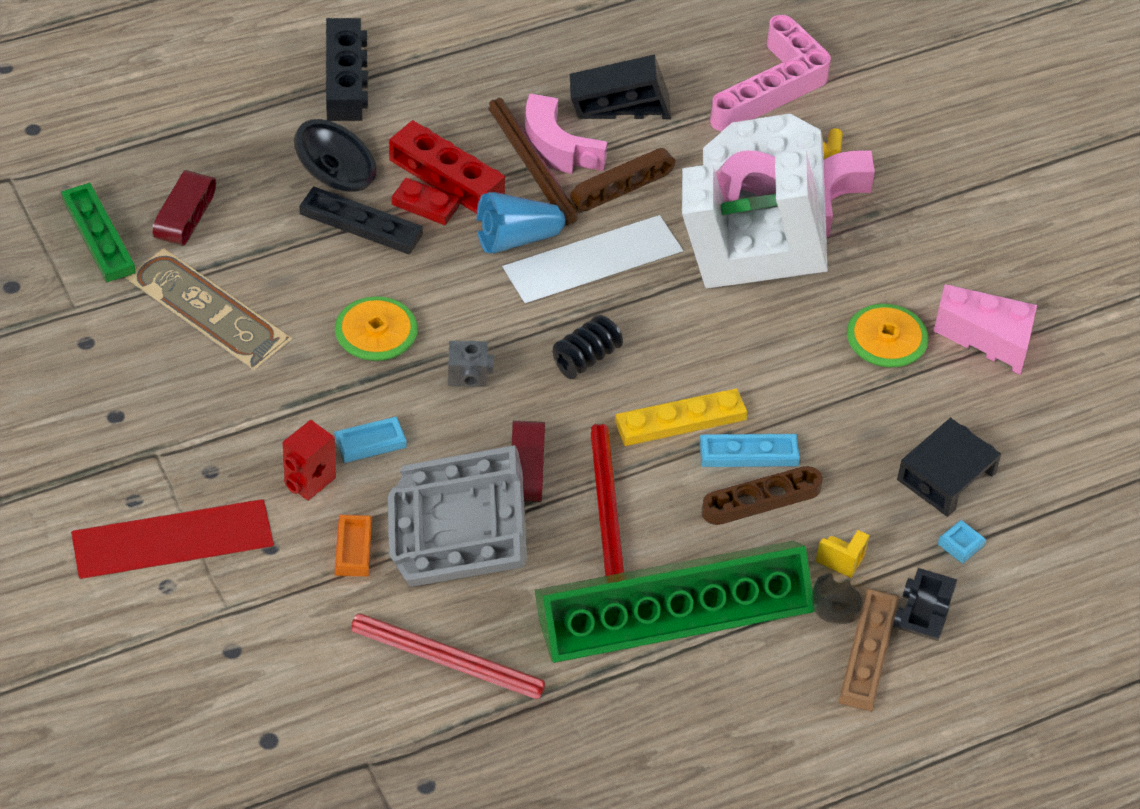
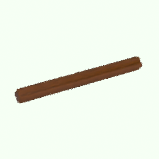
M499 97L495 100L492 99L489 102V111L550 204L557 205L560 211L564 213L566 225L575 223L578 220L577 210L504 100Z

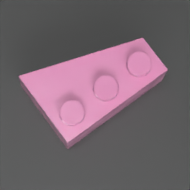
M945 284L934 332L966 348L973 346L987 353L986 358L994 362L996 359H999L1012 366L1013 372L1021 375L1037 305Z

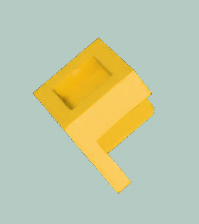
M857 530L850 543L834 536H829L828 539L822 538L818 545L815 562L852 578L866 555L870 535Z

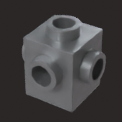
M472 340L449 341L448 386H487V374H493L494 355H487L488 342Z

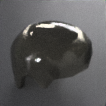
M827 573L817 578L811 595V603L815 614L822 620L832 624H849L857 619L863 606L861 594L851 586L850 581L846 580L838 583L834 581L832 573Z

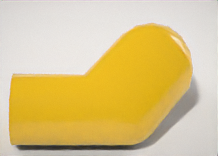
M831 129L828 133L827 143L823 141V160L841 152L843 132L840 129Z

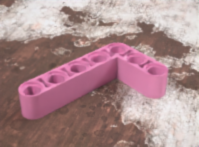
M786 15L772 17L769 22L767 47L783 63L717 93L712 99L711 126L718 131H723L732 122L755 119L822 87L828 80L831 62L830 54L791 17Z

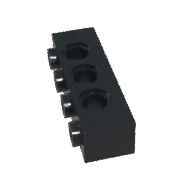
M326 18V112L328 121H362V109H368V91H362V88H368V70H362V68H368L367 50H361V47H367V30H361V18Z

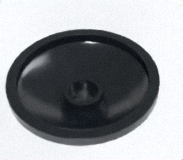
M311 119L302 123L295 132L294 147L301 164L314 178L326 186L340 191L357 192L366 189L375 179L376 163L370 150L354 133L345 127L328 120Z

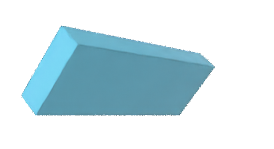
M797 434L700 435L699 444L702 467L799 466L800 456Z

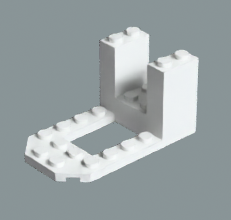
M792 114L732 122L703 148V165L682 168V215L705 289L828 271L823 138L821 130ZM747 150L760 151L774 156L776 202L778 207L722 216L721 205L724 203L716 171L730 156L737 152Z

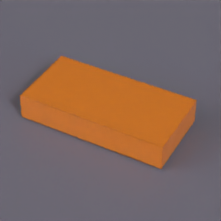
M339 515L335 576L369 577L372 516Z

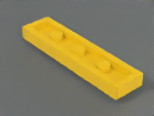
M735 388L615 414V424L624 446L745 421L747 420L748 412L738 389Z

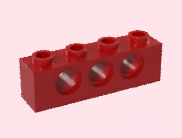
M414 120L410 121L389 139V161L433 188L460 198L459 204L476 214L479 200L483 194H487V192L505 194V176L497 169L491 168L475 156L466 153L452 142L443 139L429 128L423 127Z

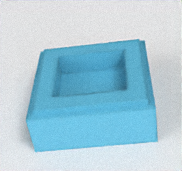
M960 520L939 537L938 545L963 564L984 547L986 539L964 521Z

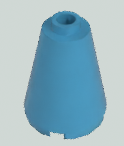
M497 192L483 194L478 203L477 221H482L483 231L477 232L481 247L486 253H498L557 236L565 226L564 213L560 211L557 205Z

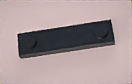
M314 186L299 206L300 215L409 255L423 235V226Z

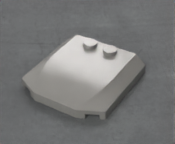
M515 445L403 465L400 471L402 477L397 487H392L388 495L389 555L409 587L525 567L527 548L523 473L519 453Z

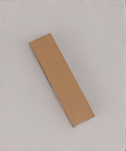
M866 588L839 697V704L872 712L899 596Z

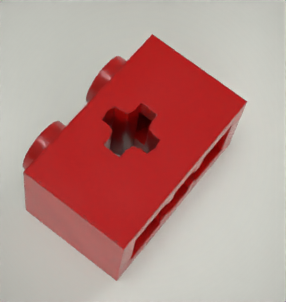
M310 419L282 442L284 483L292 493H298L309 501L336 479L335 437Z

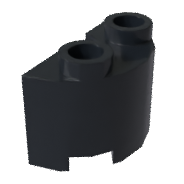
M918 568L915 578L907 579L902 597L907 598L908 602L905 608L898 607L893 626L898 627L899 630L939 641L957 579Z

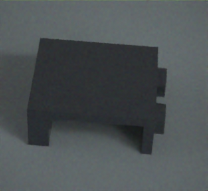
M950 417L901 460L897 480L948 517L956 510L959 494L984 472L991 477L996 474L1001 453L991 444L984 442L973 434L966 426L959 424Z

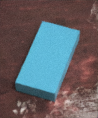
M397 416L334 432L335 441L344 463L406 448V438Z

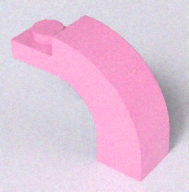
M529 93L526 104L525 133L545 164L572 174L574 166L604 171L607 142L578 137L563 131L556 123L558 98Z
M750 150L737 152L730 156L716 171L724 202L739 200L740 190L752 192L757 196L776 194L775 157L770 154Z
M872 151L842 152L823 160L826 237L830 236L833 219L831 201L834 198L847 193H871L875 174Z

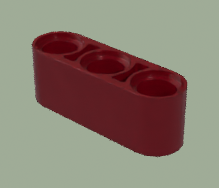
M184 170L154 221L153 237L185 246L214 197L216 179Z
M513 420L511 446L515 445L519 453L523 473L524 502L542 503L545 422Z

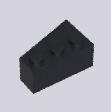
M655 54L569 74L571 101L579 119H616V115H634V119H644V115H662V119L671 120L669 93Z

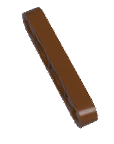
M658 148L579 183L572 190L570 199L580 211L591 210L668 175L673 170L676 161L665 148Z
M803 466L708 493L703 499L702 517L710 524L720 525L813 499L820 493L823 480L822 474L814 467ZM778 486L783 488L786 493L776 496L769 492V488ZM742 495H750L756 501L752 504H744L738 498Z

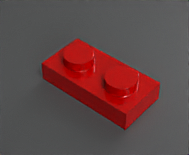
M406 177L392 195V205L446 226L459 208L460 198Z

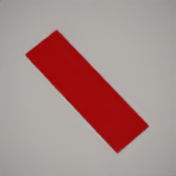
M263 499L73 530L71 532L80 579L274 546Z

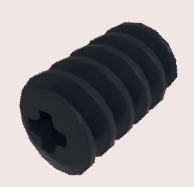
M596 315L591 321L585 322L580 328H576L572 334H567L562 340H558L553 345L554 361L565 377L574 379L577 376V372L583 373L586 371L587 366H594L596 360H603L605 353L611 354L615 348H620L623 345L622 333L612 320L603 315Z

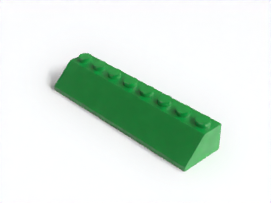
M794 540L534 590L539 623L552 663L815 612L806 546Z

